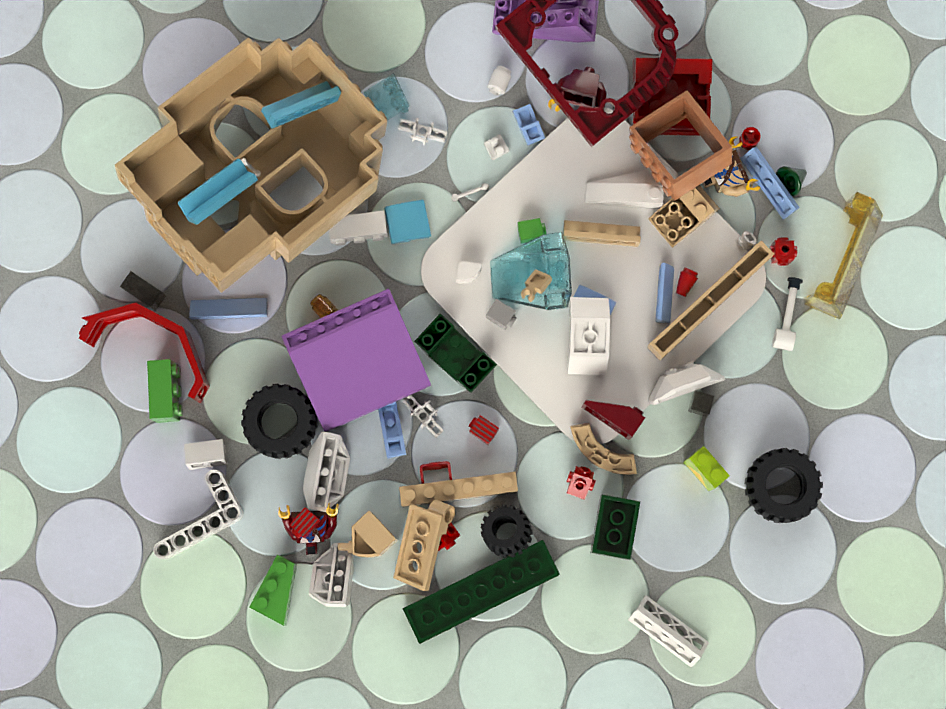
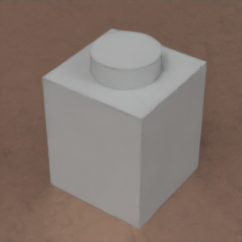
M498 299L495 300L486 314L487 319L505 330L508 326L512 327L517 319L515 317L516 311Z

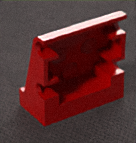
M658 58L633 59V88L650 74L655 68ZM676 58V66L671 79L663 89L633 113V125L685 91L691 94L710 118V85L712 84L713 59ZM687 118L660 134L700 136Z

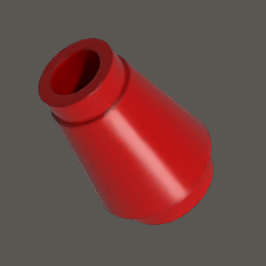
M684 267L683 271H680L675 293L686 297L698 280V273Z

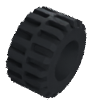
M503 504L502 508L494 507L495 510L493 512L489 510L487 512L489 516H484L482 519L484 524L481 523L480 527L482 529L481 536L487 547L495 555H502L503 558H507L508 555L511 558L515 557L517 552L519 555L522 554V549H527L529 547L527 543H531L532 538L530 535H533L532 526L521 509H516L513 505L507 507L506 504ZM505 523L516 524L517 530L511 538L506 540L497 538V531L500 526Z

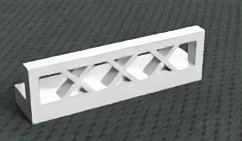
M645 595L637 609L628 619L690 667L702 657L709 644L708 641L647 595ZM645 603L652 608L653 612H649L644 608ZM661 617L666 618L669 624L662 622ZM677 629L682 630L685 636L678 634ZM692 641H696L700 645H702L701 648L698 649L696 646H694Z

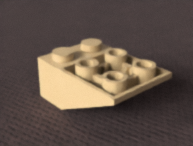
M698 185L675 201L671 198L648 219L673 248L706 222L720 208L704 189Z

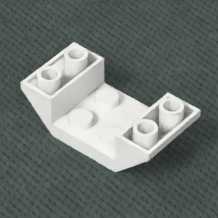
M570 297V352L568 355L567 374L606 375L610 342L609 298Z

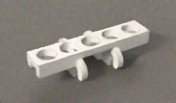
M416 118V122L400 119L398 129L413 133L414 135H411L412 142L418 140L422 141L423 145H425L426 142L428 143L427 138L445 143L448 132L433 128V122H431V127L418 124L419 118ZM402 123H408V128L402 127ZM421 128H425L426 133L421 134L419 130ZM442 133L444 138L437 137V135Z
M409 395L402 401L412 411L410 416L415 415L423 423L422 429L426 427L435 438L444 431L432 418L433 415H438V409L435 410L429 404L430 400L428 402L424 401L423 406L412 395ZM410 398L414 402L411 406L407 403V400ZM427 407L432 414L429 415L424 408ZM420 413H426V419H420ZM432 421L433 425L429 427L427 424ZM433 427H437L440 430L439 433L436 434L432 430Z

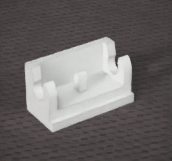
M223 439L184 444L185 462L189 470L228 465L226 446Z

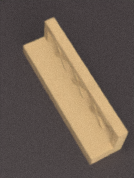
M564 220V241L638 247L640 244L641 236L640 227Z

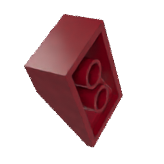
M585 400L581 407L628 440L633 437L646 418L643 416V412L635 406L631 408L630 406Z

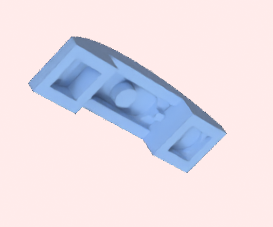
M395 401L378 409L387 459L406 455L397 403Z

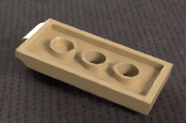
M439 500L432 501L428 510L410 504L394 579L422 591H429L441 536L446 534L448 524L454 518V506ZM418 542L422 545L421 552L417 549ZM413 561H416L418 564L417 571L414 570Z

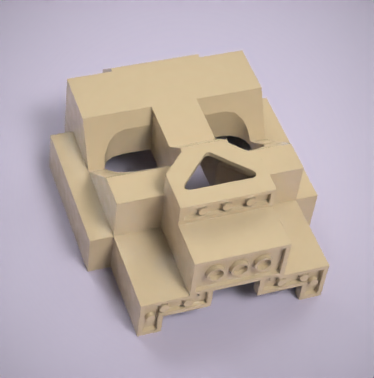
M248 37L158 107L160 123L164 127L115 164L118 180L144 207L146 220L197 276L203 272L222 293L269 254L275 261L283 256L288 263L291 262L376 192L383 146L379 140L385 136L387 117L382 111H378L374 107L369 97H365L361 93L357 84L351 83L345 71L337 68L332 57L326 56L317 42H313L308 38L292 51L291 46L287 42H283L278 38L262 50L257 42H252ZM325 81L329 83L331 88L338 86L341 94L337 102L271 129L261 112V109L267 105ZM235 104L253 112L270 129V131L236 158L216 137L219 125ZM245 158L252 167L261 172V176L257 177L258 180L232 199L239 201L238 224L227 233L223 231L211 216H208L197 225L189 222L178 205V201L236 159ZM245 166L247 171L253 173L247 166ZM304 166L322 186L323 191L309 204L299 210L290 211L283 209L269 195Z

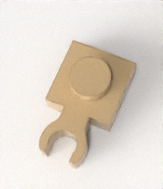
M535 269L525 281L526 288L521 291L522 299L529 295L528 300L532 302L537 292L542 294L552 281L551 275Z

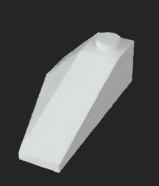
M651 170L637 171L588 182L586 185L585 202L660 209L663 205V185L660 181L656 182L654 180Z

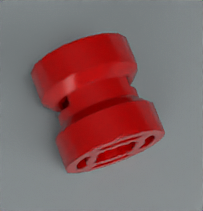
M754 127L746 128L739 138V143L742 142L741 147L745 150H751L753 147H756L761 137L760 132Z

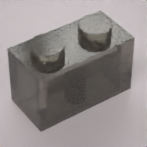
M130 271L120 285L124 291L154 311L157 310L166 297L162 291Z

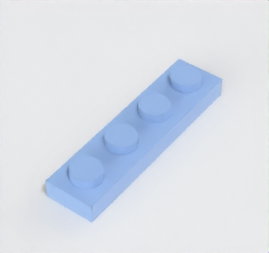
M753 147L740 158L753 178L758 180V185L783 220L800 208L757 147Z

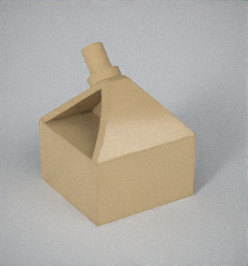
M368 511L352 526V541L338 543V551H348V553L360 557H380L398 540L371 511Z

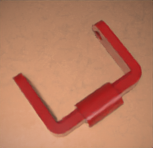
M450 462L422 464L420 466L421 484H425L423 471L448 468L449 480H452Z

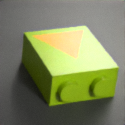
M705 446L699 448L684 461V464L708 491L717 488L730 476Z

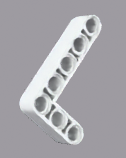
M213 469L207 472L205 477L206 483L220 509L156 543L153 552L157 558H171L242 519L243 510L222 472ZM214 474H219L220 481L217 484L211 482V477ZM223 491L229 493V498L226 501L220 499V494ZM236 508L238 515L232 519L229 517V510ZM219 517L220 525L214 528L211 524L212 519ZM198 526H201L203 529V534L200 537H196L194 534V530ZM181 535L186 539L183 546L177 544V539ZM162 545L168 547V553L164 556L160 554V547Z

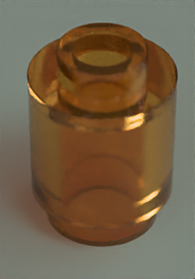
M322 294L317 295L310 303L312 310L320 318L338 311L336 306Z

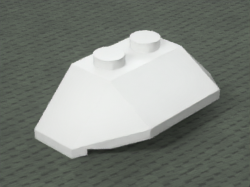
M693 361L683 364L681 369L671 368L666 370L665 374L659 377L648 402L649 404L656 405L724 381L725 377L701 364H694Z
M321 432L309 451L303 484V492L308 509L326 512L328 503H330L331 508L344 496L350 456L341 435Z
M338 543L332 544L330 549L313 563L309 596L326 607L348 606L350 604L353 581L354 555L348 553V551H338Z

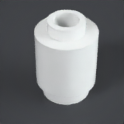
M497 66V69H494L487 86L492 94L499 96L505 93L511 79V71L503 66Z

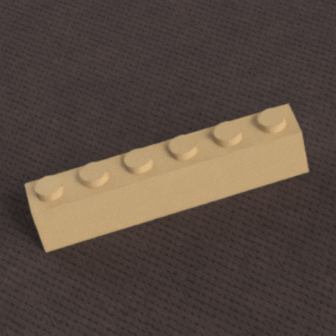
M516 472L402 486L399 487L401 506L409 507L410 504H431L434 500L448 502L518 492Z

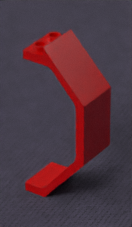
M136 302L82 317V319L87 321V324L81 327L78 339L92 347H95L102 332L108 325L138 317H143L178 335L195 375V382L187 396L199 403L202 402L210 385L192 337L184 327Z

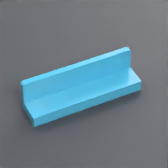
M325 81L267 105L261 109V112L271 129L337 102L341 91L338 86L331 88L329 83Z
M236 159L178 201V205L187 220L197 225L258 179L254 173L247 171L241 159Z

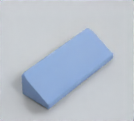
M662 263L659 268L655 320L657 323H670L674 267L667 263Z

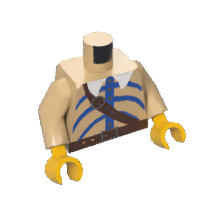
M738 136L731 137L729 140L732 146V164L703 182L704 188L714 185L718 193L722 192L724 195L734 197L746 194L750 190L758 191L760 189L759 186L753 188V183L758 180H749L737 151L733 150V148L742 146V142L737 145L734 144V140Z

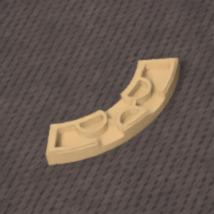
M590 423L570 426L578 448L594 465L616 474H637L634 454H619L602 446L594 437Z

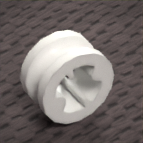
M748 231L743 232L742 236H739L737 239L739 245L745 250H750L757 243L755 236Z

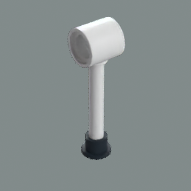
M795 277L787 279L789 281V295L782 329L775 330L772 347L792 351L795 344L796 332H791L790 326L797 290L800 289V284L803 283L802 279Z

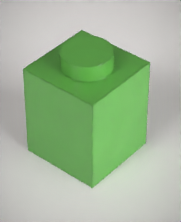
M540 218L517 223L521 244L543 240L546 234L545 223L541 224Z

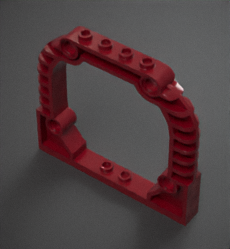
M526 0L495 26V29L592 147L663 89L674 73L677 56L674 42L678 38L679 33L674 25L676 23L670 14H665L662 10L664 7L659 0H631L653 28L651 33L652 42L659 51L655 68L644 80L619 100L606 98L598 107L580 106L574 111L562 96V89L556 82L553 84L549 80L550 74L544 67L541 69L527 52L532 47L534 29H539L543 26L546 20L545 12L559 0ZM538 14L541 17V21L539 23L532 22L531 15ZM664 30H669L672 33V39L664 38ZM606 103L613 106L612 113L608 114L604 111L603 107Z

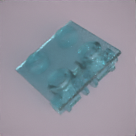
M394 73L364 92L365 96L372 100L374 107L385 114L387 120L400 112L406 113L409 111L408 107L410 105Z

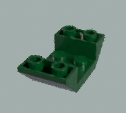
M441 313L414 341L431 360L470 393L497 366L484 352H480L460 334L454 325Z

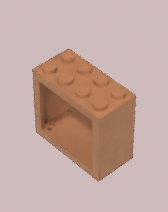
M688 91L680 94L629 127L632 151L641 156L642 164L645 168H650L656 182L660 181L665 194L668 197L671 196L674 201L732 164V146ZM687 118L714 154L676 179H673L646 143Z

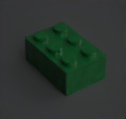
M600 495L590 553L631 560L641 501Z

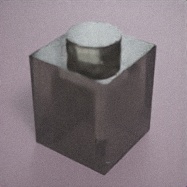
M695 391L692 394L688 412L707 417L710 414L714 396Z

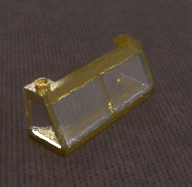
M856 192L846 202L843 211L849 214L850 219L848 223L856 227L833 283L823 282L819 284L816 291L812 295L807 296L804 304L837 319H841L883 217L875 199Z

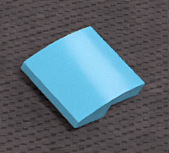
M424 200L384 207L391 244L431 237Z

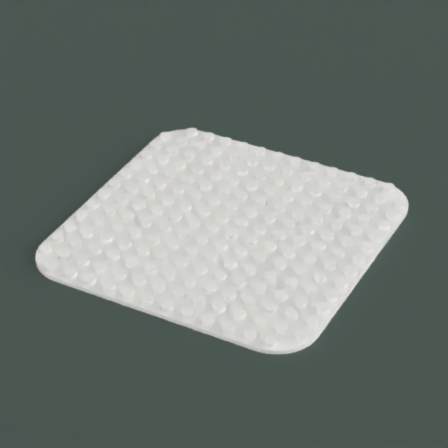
M604 108V111L608 114L613 112L611 109ZM566 118L428 248L421 264L422 281L430 296L537 407L574 442L570 426L590 423L592 433L600 444L607 443L619 435L612 428L581 408L585 400L630 406L631 408L635 406L643 412L650 405L648 399L659 377L664 375L668 369L676 368L678 370L683 368L682 365L685 363L695 362L758 301L766 283V271L763 265L661 361L647 348L662 331L750 250H745L739 245L737 239L740 235L717 212L672 248L648 219L659 209L585 202L586 185L588 182L642 170H650L649 167L645 168L642 164L641 156L632 151L629 139V127L631 126L625 120L591 147L571 121ZM646 143L673 179L679 177L680 175ZM665 192L663 205L672 198L671 196L668 197ZM540 218L541 224L545 223L546 234L543 240L521 244L517 223ZM564 220L640 227V244L638 247L564 241ZM459 261L482 264L479 276L470 283H456ZM662 263H667L674 267L670 323H657L655 321L659 268ZM684 267L698 273V280L686 297L675 293L680 271H683ZM535 269L551 275L552 281L542 294L537 292L532 302L528 300L529 295L522 299L521 291L526 288L525 281ZM579 285L585 286L616 302L610 315L609 360L606 375L567 374L568 355L570 352V297H574ZM496 299L516 311V321L512 327L508 326L506 330L486 318L487 312Z

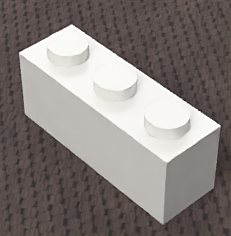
M376 211L345 216L329 229L331 243L340 246L345 245L349 241L363 243L365 239H373V241L384 240V237H388L385 212Z

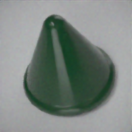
M783 166L777 170L776 175L790 195L796 196L801 190L807 172L804 169Z

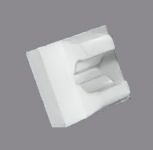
M501 134L484 142V146L492 161L509 152Z

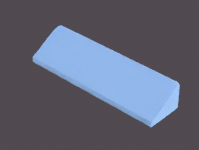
M267 298L191 300L189 318L191 320L267 317Z

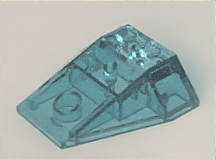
M562 232L541 235L490 261L493 299L549 311L568 308L572 294L570 255ZM535 269L551 275L552 281L542 294L537 292L532 302L528 300L529 295L522 299L521 291L526 288L525 281Z

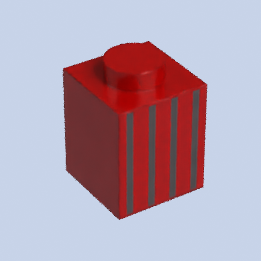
M481 415L478 419L474 417L468 426L471 428L469 433L487 445L490 444L499 431V427Z
M305 507L289 525L292 527L291 532L296 537L300 538L302 536L306 539L321 520Z

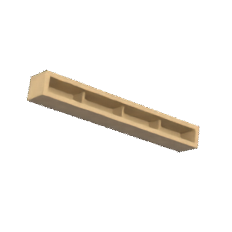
M761 240L662 331L647 348L661 361L769 261L774 253Z

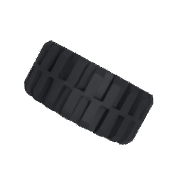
M278 383L272 384L269 387L266 385L259 392L255 391L252 394L253 397L247 400L245 403L247 406L242 411L243 420H241V426L244 429L243 434L247 438L248 443L261 454L275 459L291 458L295 454H300L305 447L307 448L310 445L311 439H314L315 429L317 428V414L308 397L296 387L294 388L287 384L279 385ZM274 404L289 405L297 415V427L285 439H273L262 428L263 414Z
M780 448L766 452L753 462V465L747 471L748 476L745 478V495H748V503L755 508L754 511L758 515L760 514L764 519L774 521V523H790L807 517L817 507V501L822 497L820 490L823 488V482H820L819 478L822 475L820 470H816V463L808 459V455L805 453L801 454L796 449ZM776 468H788L799 478L801 485L800 494L792 503H777L771 499L767 492L766 479Z

